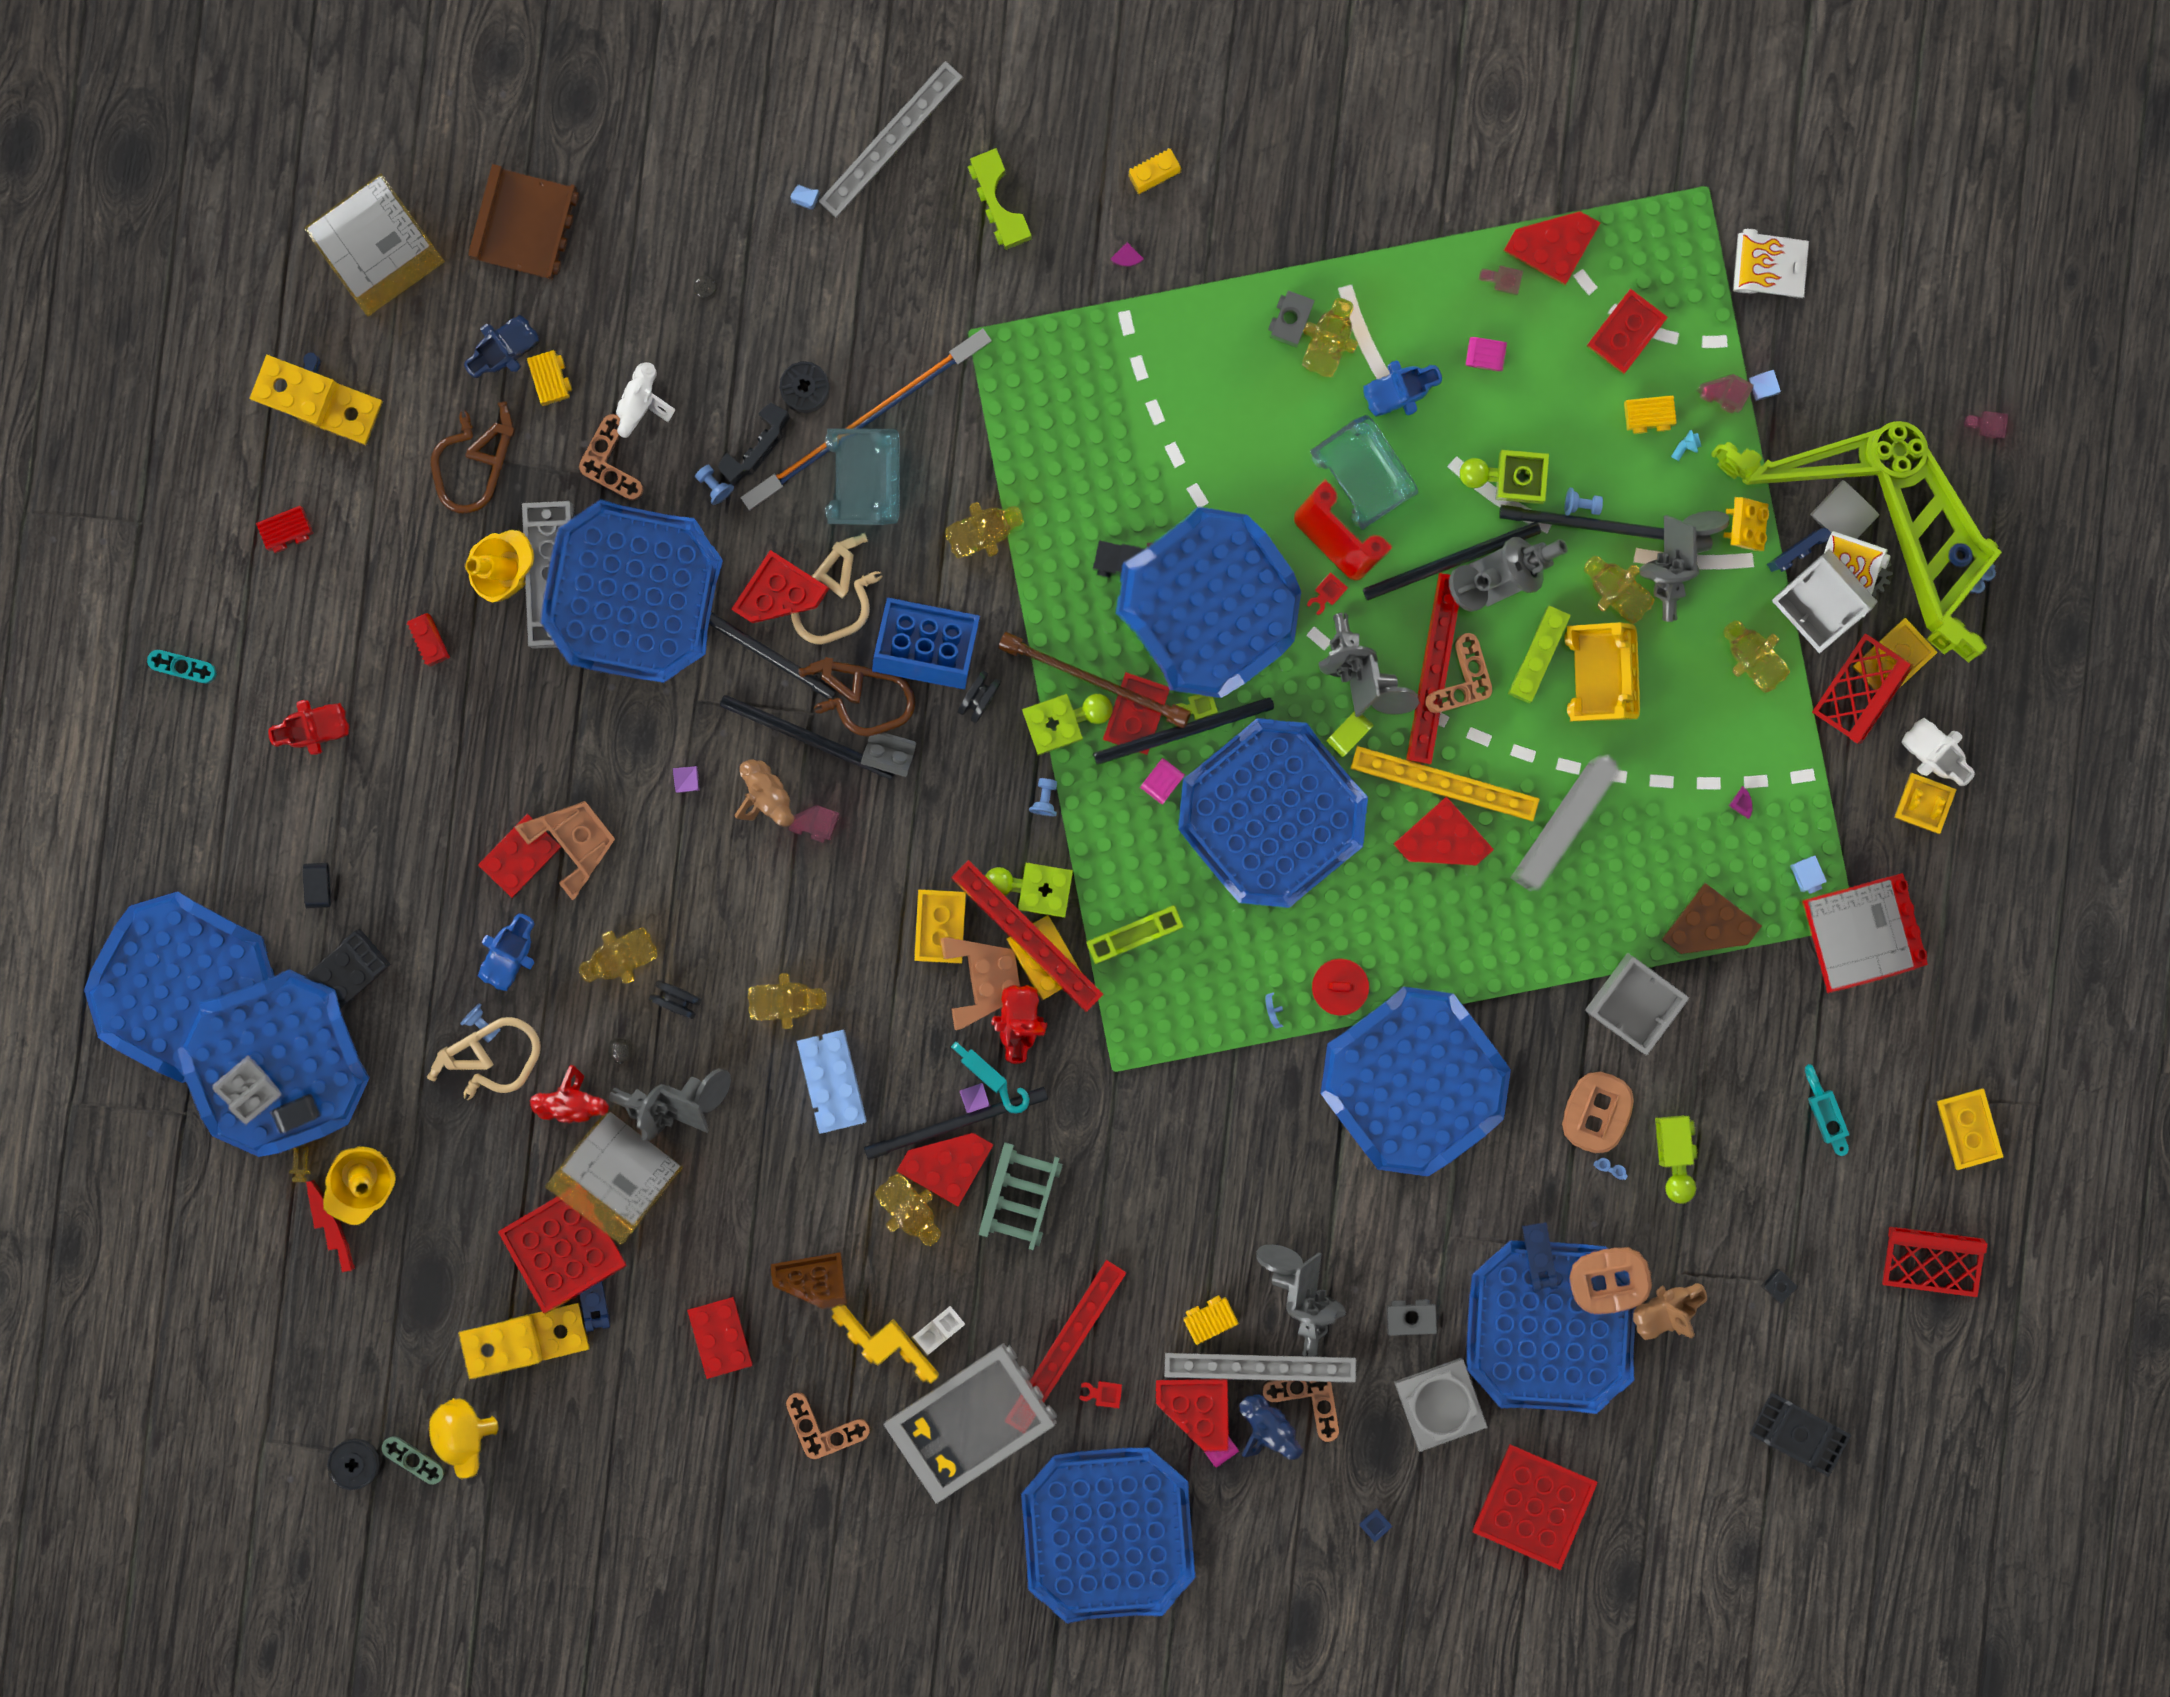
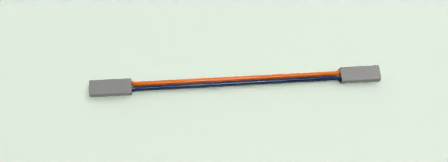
M982 328L949 351L950 354L947 358L781 474H773L740 498L749 510L753 509L782 489L784 482L947 368L953 364L959 365L992 342V340Z

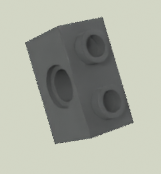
M1289 290L1286 296L1281 295L1277 305L1280 313L1278 318H1272L1268 328L1269 331H1272L1270 338L1297 348L1315 300ZM1286 313H1294L1297 321L1293 324L1286 323L1284 321Z
M1405 1300L1392 1301V1305H1386L1387 1334L1389 1336L1437 1334L1435 1304H1430V1300H1415V1304L1406 1305ZM1408 1311H1415L1418 1318L1416 1322L1409 1324L1405 1321V1314Z

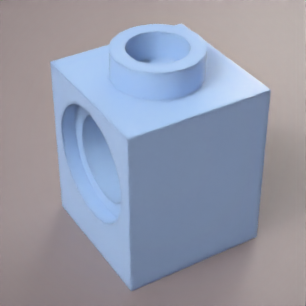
M1811 856L1790 865L1801 892L1808 890L1809 894L1822 889L1821 884L1827 882L1816 856Z

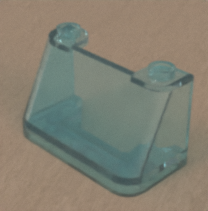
M1368 415L1353 420L1310 450L1315 465L1319 468H1329L1354 505L1351 519L1361 530L1369 527L1418 494L1415 482L1376 423Z
M827 429L826 446L829 447L831 452H836V500H831L829 505L826 506L825 514L828 518V524H895L899 518L898 431L896 429Z

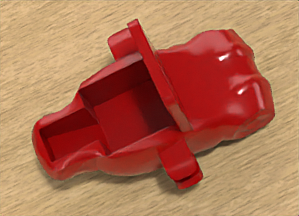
M301 700L297 702L298 712L287 716L281 724L273 725L268 730L269 739L273 746L307 747L311 755H316L322 752L320 743L348 736L349 723L346 720V711L341 703L328 704L311 709L308 700Z
M1012 985L1004 988L1002 992L1003 1006L1001 1016H994L991 1025L995 1026V1030L1000 1032V1038L1006 1050L1005 1059L1011 1064L1025 1062L1028 1049L1033 1046L1036 1036L1045 1035L1047 1023L1044 1022V1018L1037 1016L1038 990L1029 985Z
M573 1065L569 1066L561 1087H558L559 1091L554 1093H538L530 1099L531 1109L539 1118L545 1120L556 1118L562 1123H572L573 1121L586 1122L593 1116L606 1115L609 1105L601 1098L579 1091L584 1075ZM575 1075V1083L571 1087V1079Z

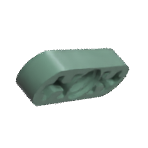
M392 1436L383 1442L382 1452L387 1458L426 1483L437 1484L443 1479L445 1470L440 1463L401 1438ZM397 1442V1448L401 1451H404L405 1447L408 1449L403 1455L402 1461L398 1459L401 1455L397 1451L389 1452L390 1447L387 1446L388 1443ZM413 1453L419 1456L420 1463L418 1466L411 1467L408 1465L407 1457L409 1454ZM426 1460L429 1462L426 1467L429 1469L436 1467L439 1477L430 1479V1473L427 1470L423 1469L422 1473L418 1470L424 1465Z

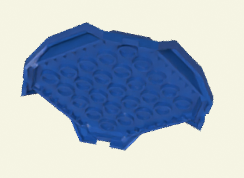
M600 500L558 528L544 591L541 624L570 665L635 679L664 683L706 654L708 625L716 583L723 560L716 549L710 544L695 518L671 516Z
M1196 507L1169 532L1123 563L1120 580L1122 584L1120 595L1118 596L1116 614L1139 637L1163 671L1171 691L1222 698L1248 682L1279 658L1295 640L1301 598L1300 587L1293 570L1267 533L1248 515Z
M1256 718L1238 735L1183 779L1178 830L1238 903L1290 908L1363 847L1368 796L1350 778L1307 723Z
M174 892L128 907L114 926L95 961L84 991L99 1039L156 1072L184 1083L187 1081L183 1074L177 1048L198 1003L263 982L274 977V973L268 960L263 936L211 911L181 892Z
M289 969L263 982L230 994L200 1001L177 1048L183 1074L200 1117L210 1134L219 1140L258 1157L289 1150L322 1138L348 1125L370 1078L359 1060L346 1027L336 991L321 983L318 984L306 979L305 976ZM249 1056L271 1079L281 1092V1096L245 1125L229 1110V1104L213 1090V1084ZM312 1094L321 1116L280 1134L270 1111L302 1096Z
M1403 986L1383 1004L1347 1031L1327 1043L1320 1094L1378 1170L1429 1176L1449 1164L1504 1120L1511 1069L1453 993Z
M1510 1240L1472 1274L1468 1309L1466 1369L1500 1408H1533L1597 1414L1612 1398L1634 1381L1635 1323L1633 1321V1313L1636 1307L1616 1313H1589L1583 1310L1574 1300L1569 1276L1573 1264L1581 1256L1608 1248L1597 1245L1550 1242L1558 1288L1550 1289L1549 1287L1541 1289L1540 1292H1534L1525 1241ZM1547 1271L1538 1272L1539 1279L1548 1278ZM1627 1271L1615 1273L1617 1286L1630 1284ZM1603 1275L1591 1278L1595 1291L1607 1288Z
M1114 1448L1054 1455L1021 1493L1028 1590L1050 1607L1066 1623L1087 1619L1135 1615L1163 1616L1181 1592L1195 1578L1188 1480L1150 1448Z

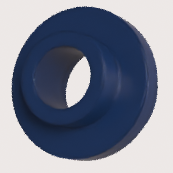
M1958 543L1950 548L1948 557L1954 566L1965 567L1971 562L1973 554L1968 545ZM1957 552H1961L1963 554L1962 560L1957 558Z

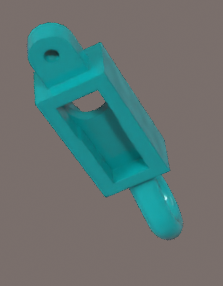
M956 1041L951 1048L963 1058L961 1062L996 1094L1000 1093L1003 1105L1007 1111L1017 1114L1027 1109L1030 1099L1026 1090L1023 1088L1017 1089V1092L1023 1097V1102L1019 1106H1013L1008 1096L1007 1080L972 1049L967 1052Z
M1807 1064L1805 1066V1074L1815 1095L1808 1098L1823 1139L1825 1143H1831L1837 1155L1844 1156L1849 1151L1845 1139L1849 1132L1833 1091L1828 1090L1824 1092L1813 1065ZM1830 1121L1838 1123L1840 1129L1837 1133H1828L1826 1126Z

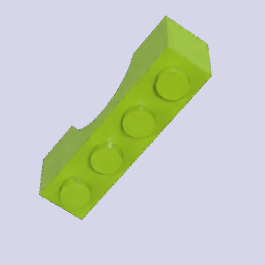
M997 148L970 158L971 165L968 166V170L972 179L977 178L980 187L976 189L981 202L985 200L989 209L985 210L990 224L995 222L998 231L994 232L998 244H1003L1006 250L1031 240L1032 236L1023 214L1006 211L996 199V186L1005 175V168Z
M1551 606L1546 608L1531 646L1508 692L1509 695L1527 703L1533 701L1571 615Z
M1173 905L1086 943L1095 964L1181 929L1183 925Z

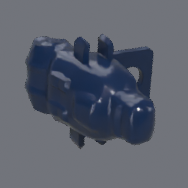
M521 315L510 319L497 330H494L491 325L485 324L480 329L485 337L477 344L473 356L466 359L464 367L473 378H478L487 372H497L506 367L510 371L517 372L521 368L517 359L523 356L524 353L529 352L540 342L537 332L531 328L529 321Z
M1261 1395L1244 1398L1240 1403V1411L1250 1422L1254 1432L1242 1456L1246 1458L1258 1455L1263 1445H1266L1287 1459L1296 1460L1300 1458L1303 1448L1295 1439L1296 1432L1281 1411L1270 1407L1269 1401Z

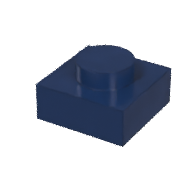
M1377 1508L1359 1523L1360 1527L1374 1542L1393 1527Z

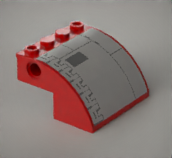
M1903 873L1803 900L1828 993L1928 965L1927 953L1923 948L1920 937L1921 931L1917 925L1914 906L1908 893V883Z

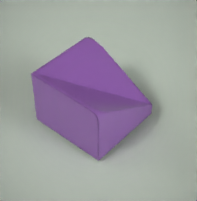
M697 766L673 768L676 793L700 791Z
M983 1083L960 1090L967 1113L990 1106Z

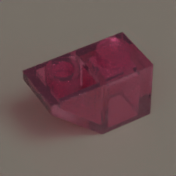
M1732 374L1703 383L1696 391L1700 393V397L1705 401L1712 403L1714 400L1722 404L1721 408L1733 414L1734 411L1739 413L1742 410L1754 385Z
M816 805L794 815V822L789 826L788 830L802 835L803 831L811 833V839L824 843L825 839L831 840L840 814Z

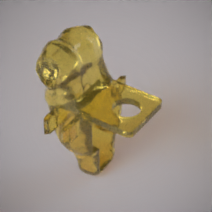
M1337 298L1334 300L1332 308L1320 317L1317 325L1311 322L1306 324L1304 334L1312 338L1306 349L1302 365L1309 372H1316L1322 377H1333L1343 352H1355L1358 343L1350 339L1352 332L1350 317L1354 310L1352 302L1343 298Z
M976 502L969 507L972 516L957 521L945 528L946 539L951 545L952 553L958 559L986 549L988 556L991 557L998 553L996 544L1006 539L1010 531L1015 527L1022 525L1023 516L1016 506H1010L1004 510L999 508L982 510L980 504Z
M1599 556L1591 557L1584 565V572L1590 576L1593 588L1602 598L1598 602V608L1601 611H1606L1611 605L1623 618L1634 624L1641 620L1643 615L1652 608L1655 599L1647 589L1635 580V577L1639 574V568L1636 565H1631L1626 571L1615 563L1604 562Z
M1737 620L1726 626L1723 634L1729 640L1732 656L1738 663L1733 668V673L1737 677L1746 672L1764 693L1774 690L1781 681L1787 678L1790 670L1774 651V646L1779 640L1775 634H1771L1765 639L1757 631L1746 629L1742 622Z
M644 927L631 931L617 939L614 933L609 931L602 934L605 944L597 948L589 960L580 964L579 972L584 981L589 983L600 978L610 980L621 977L623 983H630L635 979L632 970L658 957L657 947L653 944L650 933Z
M786 973L779 975V984L750 987L747 996L749 1000L748 1011L752 1020L781 1019L783 1029L792 1028V1019L804 1017L812 1010L825 1008L827 1002L826 993L822 988L812 989L801 983H790L789 974Z
M900 1173L890 1176L886 1183L879 1186L874 1195L892 1217L886 1223L889 1231L894 1232L900 1227L906 1234L918 1237L925 1246H931L939 1240L941 1231L935 1225L933 1211L927 1204L933 1198L929 1190L926 1189L918 1194Z

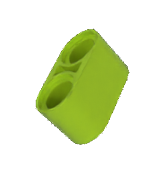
M1354 711L1326 742L1344 757L1374 724L1363 714L1356 717Z

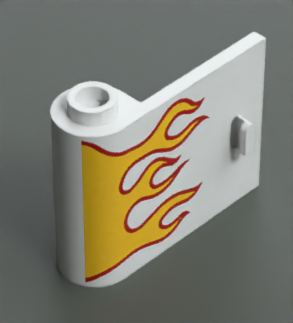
M1743 229V233L1738 234L1733 291L1741 293L1763 292L1804 298L1809 241L1757 234L1758 230Z
M1833 531L1829 537L1825 552L1830 549L1872 595L1878 573L1882 568L1886 569L1889 563L1890 555H1887L1888 550Z

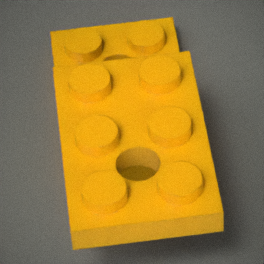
M267 354L249 398L252 401L287 413L301 421L364 445L367 444L383 402L375 397L340 385L330 378ZM280 379H284L287 382V388L283 392L275 390V383ZM349 408H355L358 411V417L353 421L347 420L345 416Z
M579 1303L555 1308L547 1314H543L541 1311L459 1332L469 1379L540 1363L543 1360L590 1349ZM557 1325H564L567 1328L568 1332L565 1338H558L555 1335L554 1330ZM485 1343L492 1344L495 1349L491 1357L484 1356L481 1351Z
M845 1305L832 1308L834 1312L832 1318L840 1327L843 1324L849 1330L847 1336L855 1345L860 1343L865 1349L862 1353L870 1363L875 1361L878 1365L900 1347L902 1350L899 1353L907 1363L912 1361L917 1367L915 1372L923 1382L928 1380L931 1383L938 1377V1371L894 1319L871 1337Z

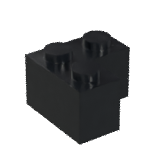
M1099 540L1093 570L1097 571L1098 576L1110 578L1112 574L1120 576L1121 580L1123 563L1145 548L1123 543L1122 545H1117Z

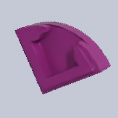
M1127 242L1110 260L1120 266H1134L1141 263L1144 259Z
M1741 786L1729 807L1749 819L1753 811V804L1746 788Z

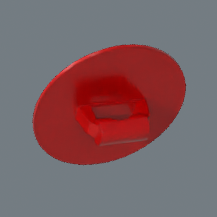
M1334 959L1326 962L1317 970L1312 982V992L1315 1001L1324 1011L1333 1015L1343 1016L1354 1013L1365 1003L1369 993V981L1364 970L1355 962L1347 959Z

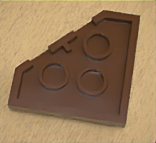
M1704 883L1661 940L1679 954L1743 946L1750 943L1762 925Z
M841 1252L770 1264L773 1287L820 1308L846 1305Z

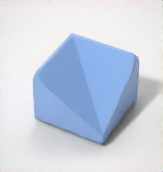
M798 185L790 198L793 203L812 210L816 205L820 192L819 190H810Z
M1774 370L1749 378L1756 401L1781 392Z

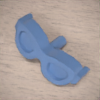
M1994 564L1989 567L1972 588L1971 594L1981 593L1985 588L1983 581H1991L1996 574Z
M1273 992L1266 994L1265 1002L1269 1019L1276 1029L1283 1027L1282 1024H1279L1275 1013L1283 1011L1282 1006L1273 1008Z
M1600 1158L1593 1164L1598 1170L1609 1171L1620 1180L1627 1179L1626 1170L1622 1165L1618 1164L1611 1167L1610 1161L1606 1158Z

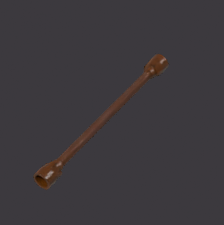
M1005 632L1000 640L998 649L1014 656H1017V654L1026 655L1065 673L1073 674V676L1079 679H1084V681L1093 685L1095 684L1100 688L1112 693L1114 692V694L1117 693V695L1128 698V700L1131 699V701L1142 704V706L1153 709L1156 712H1161L1162 716L1167 717V722L1183 729L1190 719L1191 711L1176 704H1173L1172 707L1163 705L1138 693L1136 694V692H1130V690L1122 688V686L1119 687V685L1108 682V680L1091 673L1089 674V672L1086 673V671L1080 668H1075V666L1066 662L1064 663L1059 659L1047 654L1045 655V653L1042 654L1040 651L1031 649V647L1023 643L1022 638Z

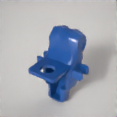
M1396 360L1388 365L1389 375L1363 386L1364 398L1369 405L1368 408L1375 417L1388 414L1402 407L1406 415H1411L1417 411L1415 402L1423 399L1432 387L1440 385L1442 375L1439 368L1435 365H1430L1426 368L1416 366L1401 368L1399 361Z
M517 914L513 922L502 928L495 939L488 935L483 938V945L489 948V952L478 974V977L483 982L493 985L498 990L508 991L521 966L527 969L532 968L534 961L527 955L531 947V930L535 924L529 916Z

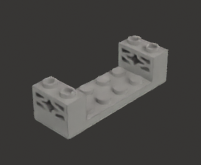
M570 501L522 503L523 533L528 538L534 552V563L525 575L528 646L533 649L557 647L541 624L542 604L556 534L559 527L574 518V505Z

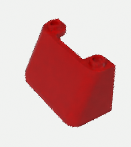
M1325 479L1297 509L1294 515V522L1349 579L1360 580L1393 547L1383 537L1378 535L1371 536L1361 543L1330 512L1331 507L1336 502L1337 493Z

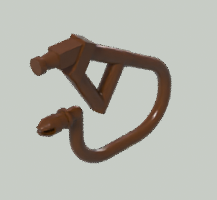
M507 401L498 403L502 425L494 423L467 449L465 455L466 458L493 465L486 491L479 501L469 505H459L452 502L445 493L439 468L440 454L447 446L473 438V426H471L470 415L467 411H464L465 418H463L462 411L459 415L462 425L461 430L464 433L449 436L441 440L434 448L430 463L436 492L442 504L449 510L457 513H471L482 509L491 500L510 439L515 433ZM497 433L502 434L496 456L479 452Z
M828 657L811 663L805 668L798 669L801 678L805 677V675H814L822 672L821 679L851 703L855 704L860 703L863 676L890 680L897 683L903 689L907 698V707L903 715L895 720L872 728H863L854 724L850 720L840 698L828 699V701L818 703L814 707L815 713L820 714L828 710H834L836 707L845 727L857 735L874 736L902 726L913 715L915 696L911 686L903 677L872 672V669L867 667L834 662L833 658ZM831 671L853 674L852 690L831 675Z

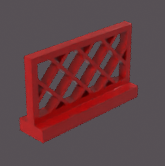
M1865 633L1812 713L1848 736L1855 743L1862 744L1915 665ZM1866 641L1875 645V656L1863 658L1862 647ZM1879 649L1884 651L1885 654H1880ZM1859 653L1860 659L1854 660ZM1891 656L1897 660V663L1893 669L1883 671L1881 657ZM1877 658L1880 672L1867 674L1864 661ZM1861 662L1863 675L1850 678V665ZM1889 673L1885 679L1884 674ZM1880 675L1882 685L1879 689L1870 691L1867 677ZM1864 678L1866 692L1853 694L1851 680ZM1847 681L1850 695L1837 697L1836 686L1838 683ZM1831 693H1832V694H1833V698H1832V699H1828L1829 696H1830ZM1876 693L1874 697L1871 699V694ZM1867 695L1869 704L1866 709L1856 710L1854 697ZM1850 698L1853 711L1840 714L1838 700ZM1834 701L1836 715L1826 716L1820 712L1825 703ZM1857 713H1862L1858 719ZM1854 714L1855 725L1851 731H1848L1842 726L1841 717ZM1832 718H1837L1838 723L1833 721Z
M1889 1226V1242L1882 1280L1883 1285L1971 1297L1978 1296L1983 1258L1987 1250V1243L1983 1238ZM1894 1244L1904 1245L1909 1252L1897 1260L1893 1255ZM1921 1248H1927L1932 1253V1256L1921 1263L1914 1253ZM1945 1251H1950L1956 1258L1944 1266L1938 1256ZM1968 1254L1978 1255L1977 1263L1970 1269L1961 1261ZM1912 1255L1919 1265L1907 1273L1901 1263ZM1936 1259L1942 1269L1931 1276L1924 1266ZM1957 1262H1960L1966 1271L1954 1279L1948 1269ZM1899 1266L1905 1276L1898 1281L1889 1280L1890 1271ZM1920 1269H1923L1929 1278L1921 1284L1915 1283L1911 1276ZM1946 1272L1952 1282L1945 1287L1938 1286L1934 1279ZM1970 1275L1974 1281L1972 1290L1962 1289L1958 1282Z

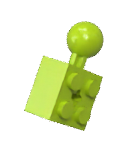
M1501 450L1498 468L1488 467L1486 462L1479 458H1471L1462 464L1459 472L1460 479L1469 488H1480L1487 481L1497 482L1495 500L1543 504L1546 498L1549 454ZM1521 471L1524 472V476L1528 477L1523 483L1516 477Z
M1065 694L1022 709L1039 756L1083 740L1078 723L1086 720L1093 724L1104 723L1111 717L1113 707L1111 701L1105 695L1092 694L1085 699L1082 707L1073 710L1068 695ZM1053 718L1054 721H1059V724L1056 726L1057 730L1052 731L1051 728H1046L1049 719Z
M1026 863L1023 879L1013 878L1008 870L1001 867L993 868L986 873L985 877L1004 896H1007L1010 892L1021 893L1018 910L1063 918L1066 916L1073 870ZM1044 884H1049V888L1052 889V893H1048L1047 897H1043L1042 892L1039 891V887H1043Z
M1684 1115L1655 1118L1659 1165L1663 1167L1672 1166V1176L1668 1179L1665 1187L1666 1194L1675 1203H1687L1696 1193V1184L1686 1172V1165H1693V1159H1697L1696 1145H1693L1691 1142V1135H1695L1694 1122Z

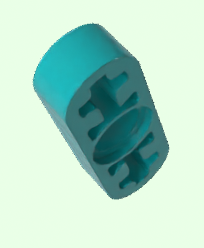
M154 650L147 658L149 667L158 672L204 684L211 683L216 677L215 667L201 660L163 650ZM162 654V659L171 661L170 671H167L169 666L165 664H160L159 667H156L157 663L153 662L154 657L158 658ZM180 660H185L188 663V670L180 674L176 671V663ZM193 663H197L195 668L201 670L208 666L207 670L211 672L210 676H205V679H202L201 674L193 672Z

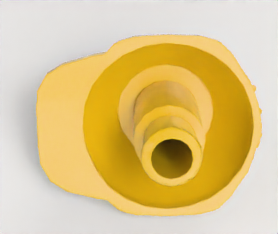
M509 530L501 534L493 533L488 535L472 547L469 558L466 561L465 567L469 573L472 587L481 597L489 602H499L510 598L525 586V575L534 563V552L528 538L520 531Z
M358 1146L341 1151L334 1160L326 1177L325 1184L327 1188L323 1201L325 1211L329 1215L350 1225L363 1223L374 1210L383 1206L395 1184L396 1177L388 1160L377 1150L368 1147Z
M455 1398L441 1405L431 1416L429 1424L430 1439L434 1451L444 1462L454 1465L456 1476L459 1478L473 1477L477 1473L479 1468V1440L483 1436L496 1435L499 1428L495 1417L479 1419L465 1400Z

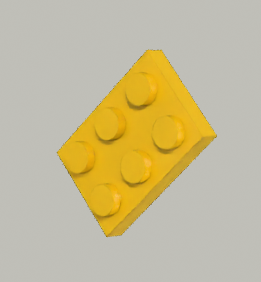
M1906 618L1879 641L1915 665L1902 685L1938 653ZM1875 646L1872 647L1863 656V658L1875 656ZM1879 649L1880 654H1885L1884 651ZM1891 656L1881 657L1883 671L1893 669L1897 660ZM1877 658L1864 661L1867 674L1880 672ZM1856 662L1852 667L1861 676L1863 675L1861 662ZM1889 673L1884 674L1885 679ZM1880 675L1867 677L1868 684L1873 690L1880 688L1882 685Z
M918 890L914 961L962 963V957L943 958L940 938L947 937L963 940L966 892Z
M1049 915L1033 923L1079 969ZM1011 937L1007 938L1034 988H1037L1041 1000L1062 989Z
M1983 1088L1937 1101L1956 1170L2003 1158Z

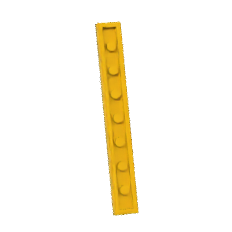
M1360 746L1356 747L1350 768L1532 822L1534 821L1540 800L1533 796Z

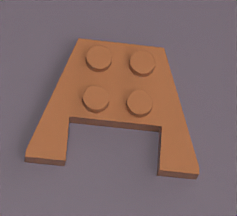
M586 801L515 826L528 845L549 830L578 866L576 870L559 882L572 900L576 898L580 889L589 879L591 873L615 840Z
M947 937L940 938L943 958L950 959L967 956L975 1005L952 1009L955 1030L962 1029L1003 1006L1002 992L1004 988L1012 985L1020 986L1015 953L1012 949Z

